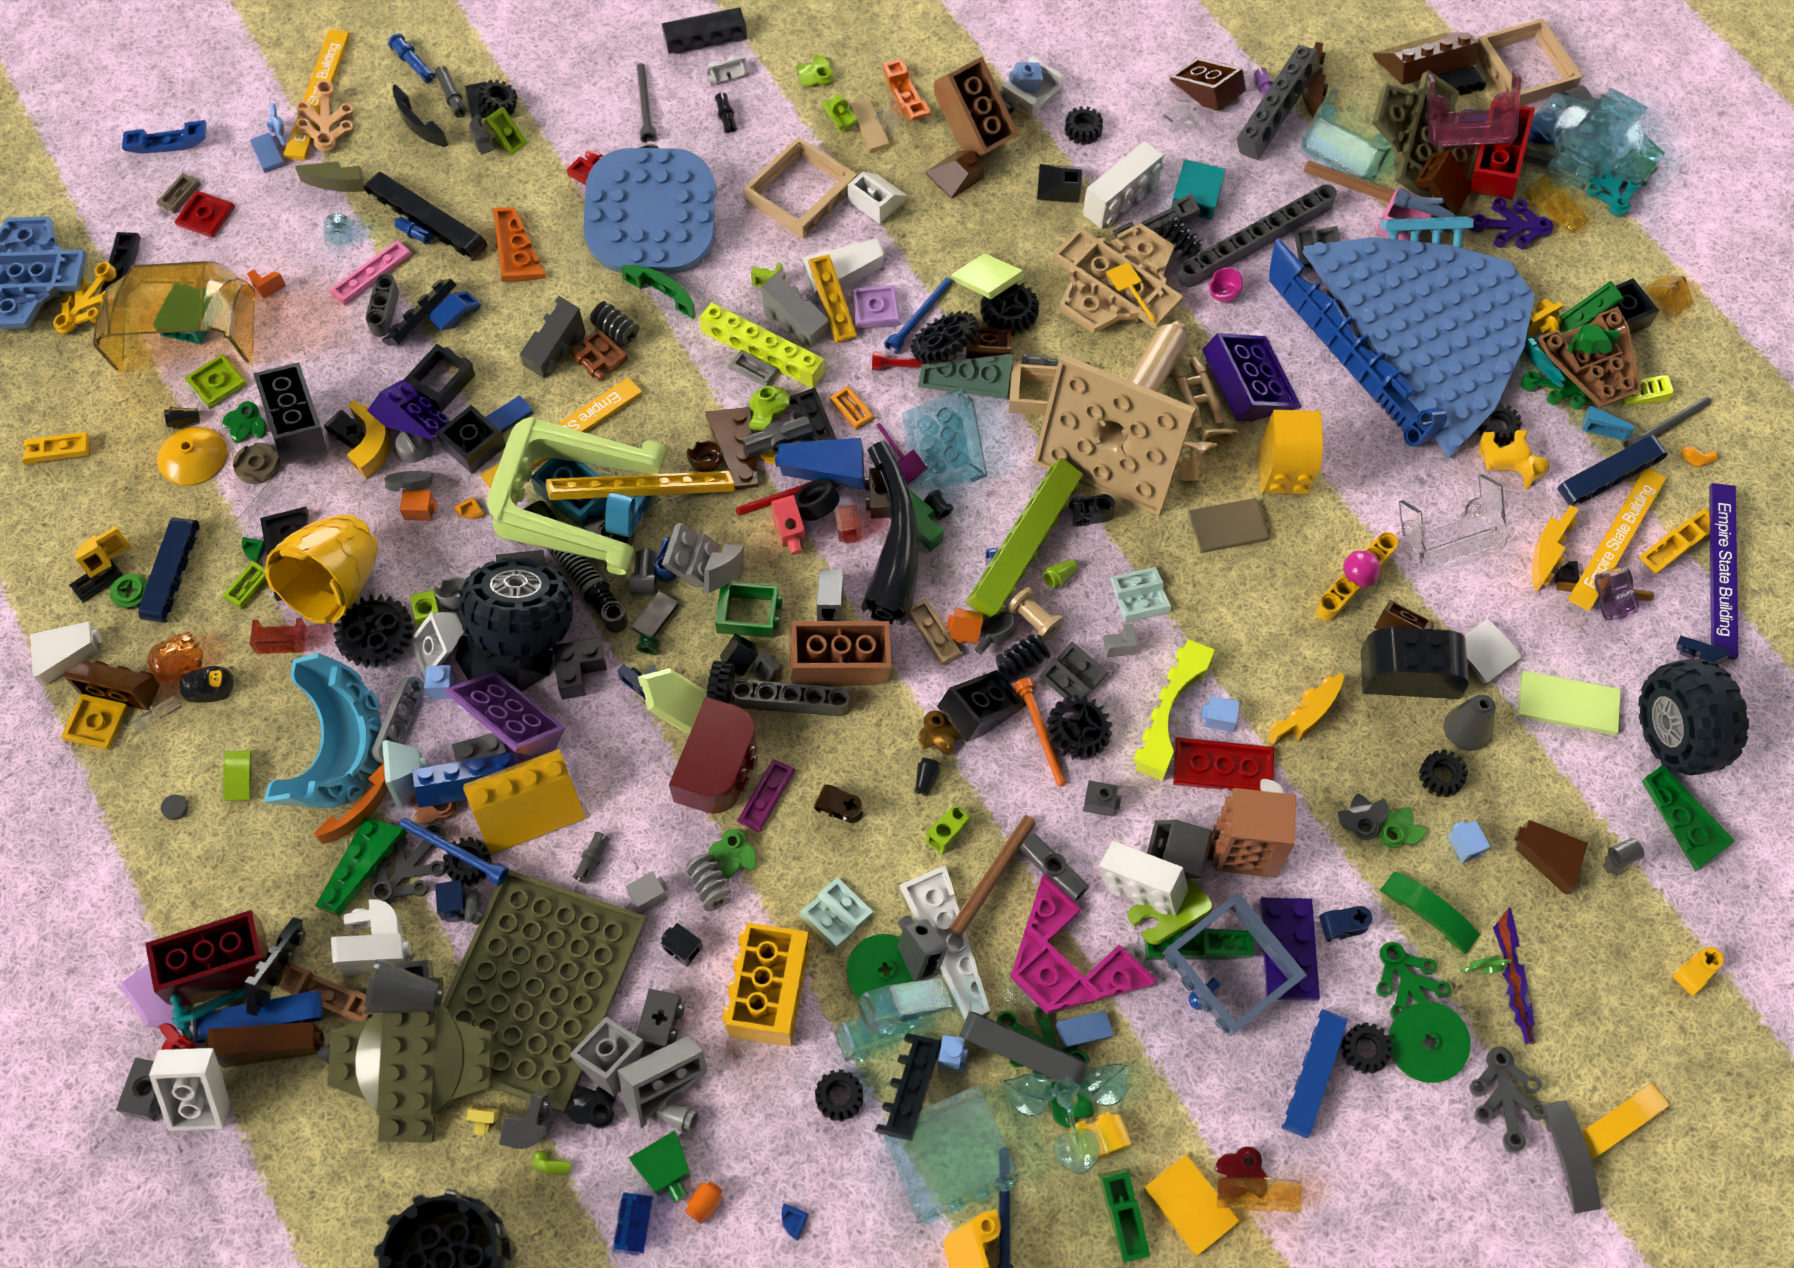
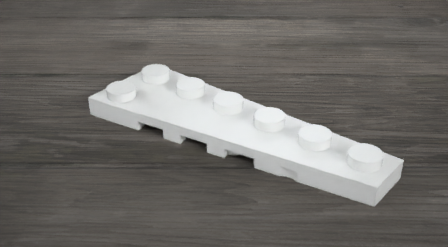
M941 866L901 884L900 890L915 921L929 920L948 946L940 972L964 1021L969 1011L983 1016L990 1014V1008L977 971L974 956L972 955L967 933L964 932L958 938L949 931L950 925L960 910L957 906L946 866Z

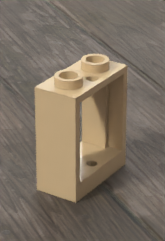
M1012 364L1008 413L1045 415L1048 401L1019 399L1020 381L1053 383L1057 367Z

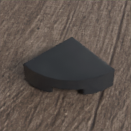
M1571 561L1562 566L1555 575L1554 583H1557V581L1577 583L1580 579L1578 561Z

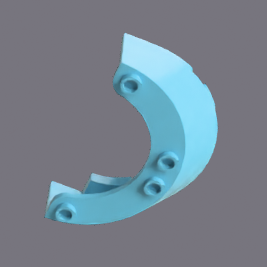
M320 653L296 658L293 660L291 679L309 697L318 713L321 725L320 747L315 760L305 772L292 779L272 781L267 787L264 802L273 805L334 808L351 803L365 793L364 790L370 784L368 778L382 765L373 760L371 753L382 726L378 709L381 707L373 691L367 689L361 681L362 677L349 666Z

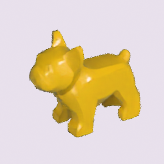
M1516 430L1514 441L1502 448L1494 442V432H1484L1479 442V455L1486 464V470L1516 471L1523 477L1525 489H1529L1533 481L1543 478L1549 472L1550 465L1548 459L1534 455L1525 440L1527 430Z

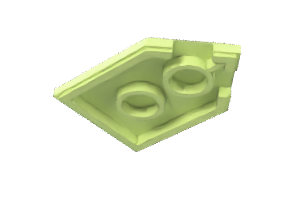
M670 668L638 676L639 684L642 686L646 698L647 710L684 733L690 734L707 691Z

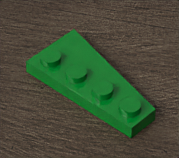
M365 817L315 906L320 910L340 916L361 891V884L376 873L375 867L384 856L386 858L390 856L394 851L392 848L399 838L403 840L408 832L404 828Z

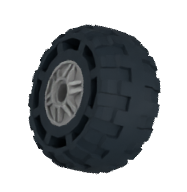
M504 558L500 561L485 563L483 567H478L470 573V576L466 578L464 585L460 589L459 614L462 629L470 641L475 642L476 646L483 650H490L493 654L511 656L538 654L544 649L548 650L557 645V641H561L570 629V623L573 618L572 589L558 569L555 567L551 568L549 564L542 561L537 562L530 558Z
M1692 658L1661 665L1648 676V680L1644 681L1641 688L1642 694L1639 696L1638 702L1640 707L1639 721L1642 724L1646 743L1648 742L1651 748L1650 751L1655 758L1660 759L1661 764L1666 768L1672 769L1677 773L1691 776L1724 769L1725 766L1731 765L1739 758L1743 752L1742 748L1746 746L1749 718H1747L1745 699L1742 698L1741 689L1737 682L1731 679V675L1723 667H1719L1714 662L1701 658Z

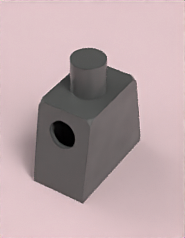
M911 915L904 916L898 921V925L902 930L898 949L916 983L938 974L948 946L929 920L924 919L915 922Z

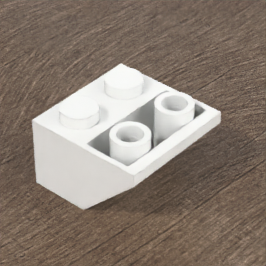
M862 172L848 184V201L879 224L908 199L905 193L875 173Z

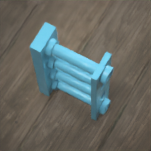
M1467 216L1380 219V229L1387 231L1389 239L1398 240V234H1400L1401 230H1409L1408 233H1411L1410 241L1418 242L1422 230L1430 229L1432 243L1441 244V233L1444 232V229H1452V232H1454L1453 246L1462 248L1463 232H1465V228H1473L1474 219Z

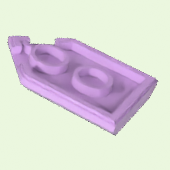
M149 963L122 982L121 989L146 1026L159 1027L163 1023H170L178 1029L177 1025L172 1022V1017H174L172 1013L173 1005L167 1004L154 993ZM183 1005L186 1007V1010H188L189 1005Z

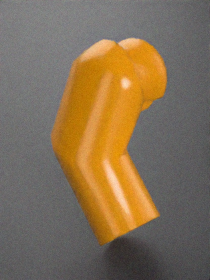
M1688 446L1681 452L1682 457L1695 467H1701L1718 460L1715 451L1703 454L1696 448Z

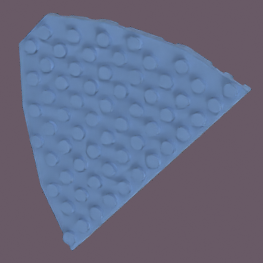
M1368 237L1324 244L1317 242L1314 245L1305 246L1302 251L1346 315L1353 318L1352 323L1361 336L1366 333L1369 335L1367 344L1373 353L1377 355L1382 351L1385 352L1386 357L1384 360L1396 369L1399 368L1403 372L1402 376L1415 389V393L1408 400L1419 412L1436 407L1445 410L1447 422L1434 439L1448 459L1451 458L1495 410L1525 346L1535 297L1533 291L1510 261L1447 244Z

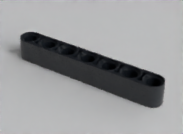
M377 172L364 184L363 188L368 195L375 196L377 201L383 205H389L392 207L391 210L399 215L403 214L407 217V220L419 223L423 229L437 236L439 241L447 246L451 245L461 255L471 258L470 261H473L487 247L485 239L477 232L386 174Z

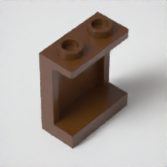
M1451 150L1432 153L1415 180L1418 189L1429 187L1435 198H1443L1444 202L1439 205L1452 212L1455 216H1457L1471 192L1470 185Z

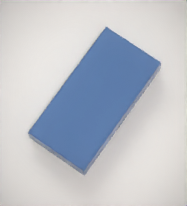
M270 132L250 139L264 173L285 166Z
M1106 1011L1061 1020L1056 1023L1063 1049L1105 1040L1114 1036Z

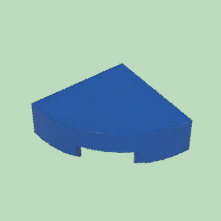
M784 1203L781 1212L783 1226L787 1230L786 1232L798 1241L809 1214Z

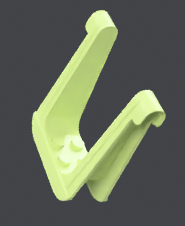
M535 417L523 419L514 426L510 433L488 494L487 506L490 515L493 517L492 524L495 533L501 540H510L604 560L607 562V571L609 573L625 575L634 551L632 546L517 507V503L523 501L525 495L524 483L525 481H530L532 475V468L530 467L538 459L548 457L647 474H658L667 449L662 444L650 440L645 441L640 449L539 420Z

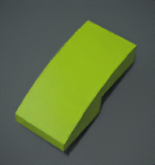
M251 750L224 751L223 801L251 799Z

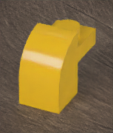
M115 526L98 537L94 535L86 540L76 550L75 557L91 578L112 566L110 559L131 548V544L118 526Z

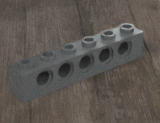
M1298 44L1236 138L1240 154L1256 160L1260 159L1320 67L1317 49Z

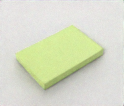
M985 253L951 274L954 282L989 299L994 298L1025 277L1023 270Z

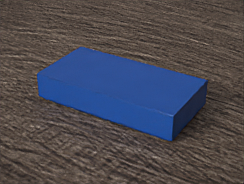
M519 395L487 415L486 418L504 433L521 420L532 415L533 410Z

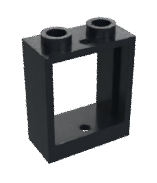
M436 344L404 378V381L411 384L418 394L428 399L431 405L442 413L473 379L475 372L470 360L457 356L448 347L444 348ZM443 359L460 370L438 393L421 383V380Z

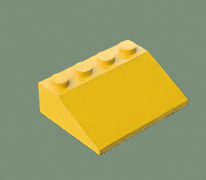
M560 749L468 782L463 786L490 855L586 819Z

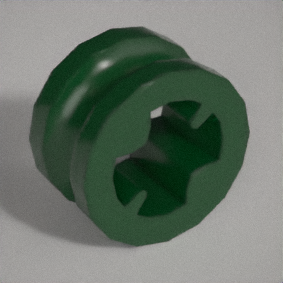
M641 635L639 637L640 643L636 647L637 650L641 653L656 655L658 652L656 647L660 646V641L650 635Z

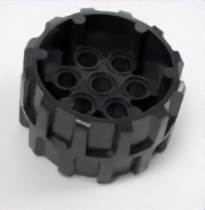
M447 1189L444 1191V1195L426 1197L420 1194L412 1199L414 1204L405 1209L401 1214H392L386 1222L390 1227L382 1243L374 1247L373 1256L378 1260L379 1268H411L412 1263L418 1258H423L422 1268H440V1261L446 1255H451L452 1257L451 1264L447 1268H487L489 1262H492L490 1268H511L512 1254H515L516 1248L515 1243L509 1237L504 1227L503 1220L486 1203L480 1199L467 1197L457 1190ZM461 1212L463 1214L461 1220H454L449 1223L445 1231L431 1221V1219L447 1213ZM483 1220L489 1229L492 1239V1245H487L485 1250L481 1246L473 1244L475 1232L471 1228L472 1223L479 1225ZM464 1228L466 1230L464 1239L460 1242H455V1232ZM417 1231L416 1241L420 1247L418 1250H411L406 1253L401 1261L407 1243ZM431 1232H437V1240L433 1244L427 1245V1235ZM474 1252H480L479 1262L469 1266V1256Z

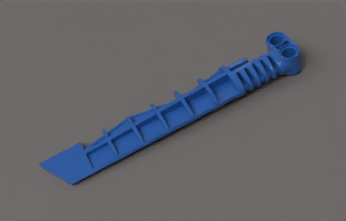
M1276 239L1270 264L1269 282L1369 393L1376 403L1380 402V407L1382 409L1385 408V413L1387 415L1391 414V420H1396V425L1402 427L1401 431L1404 433L1403 437L1406 444L1413 447L1432 441L1447 422L1445 410L1436 407L1419 412L1408 400L1415 393V389L1402 376L1403 372L1384 360L1386 357L1385 352L1382 351L1376 355L1365 347L1369 340V335L1366 333L1359 339L1357 338L1350 326L1353 318L1351 316L1346 318L1337 301L1319 289L1321 285L1319 281L1312 285L1300 276L1305 266L1280 239Z

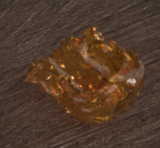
M186 631L154 645L148 654L146 662L149 673L153 674L159 681L169 683L180 679L185 674L184 671L191 672L192 670L200 669L202 666L203 650L199 648V642H195L196 638Z

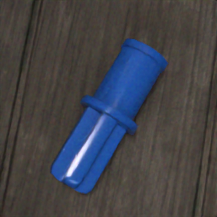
M402 216L395 219L394 226L406 233L409 238L412 239L414 237L425 245L431 243L425 239L426 237L433 240V233L420 227L419 223L411 222Z

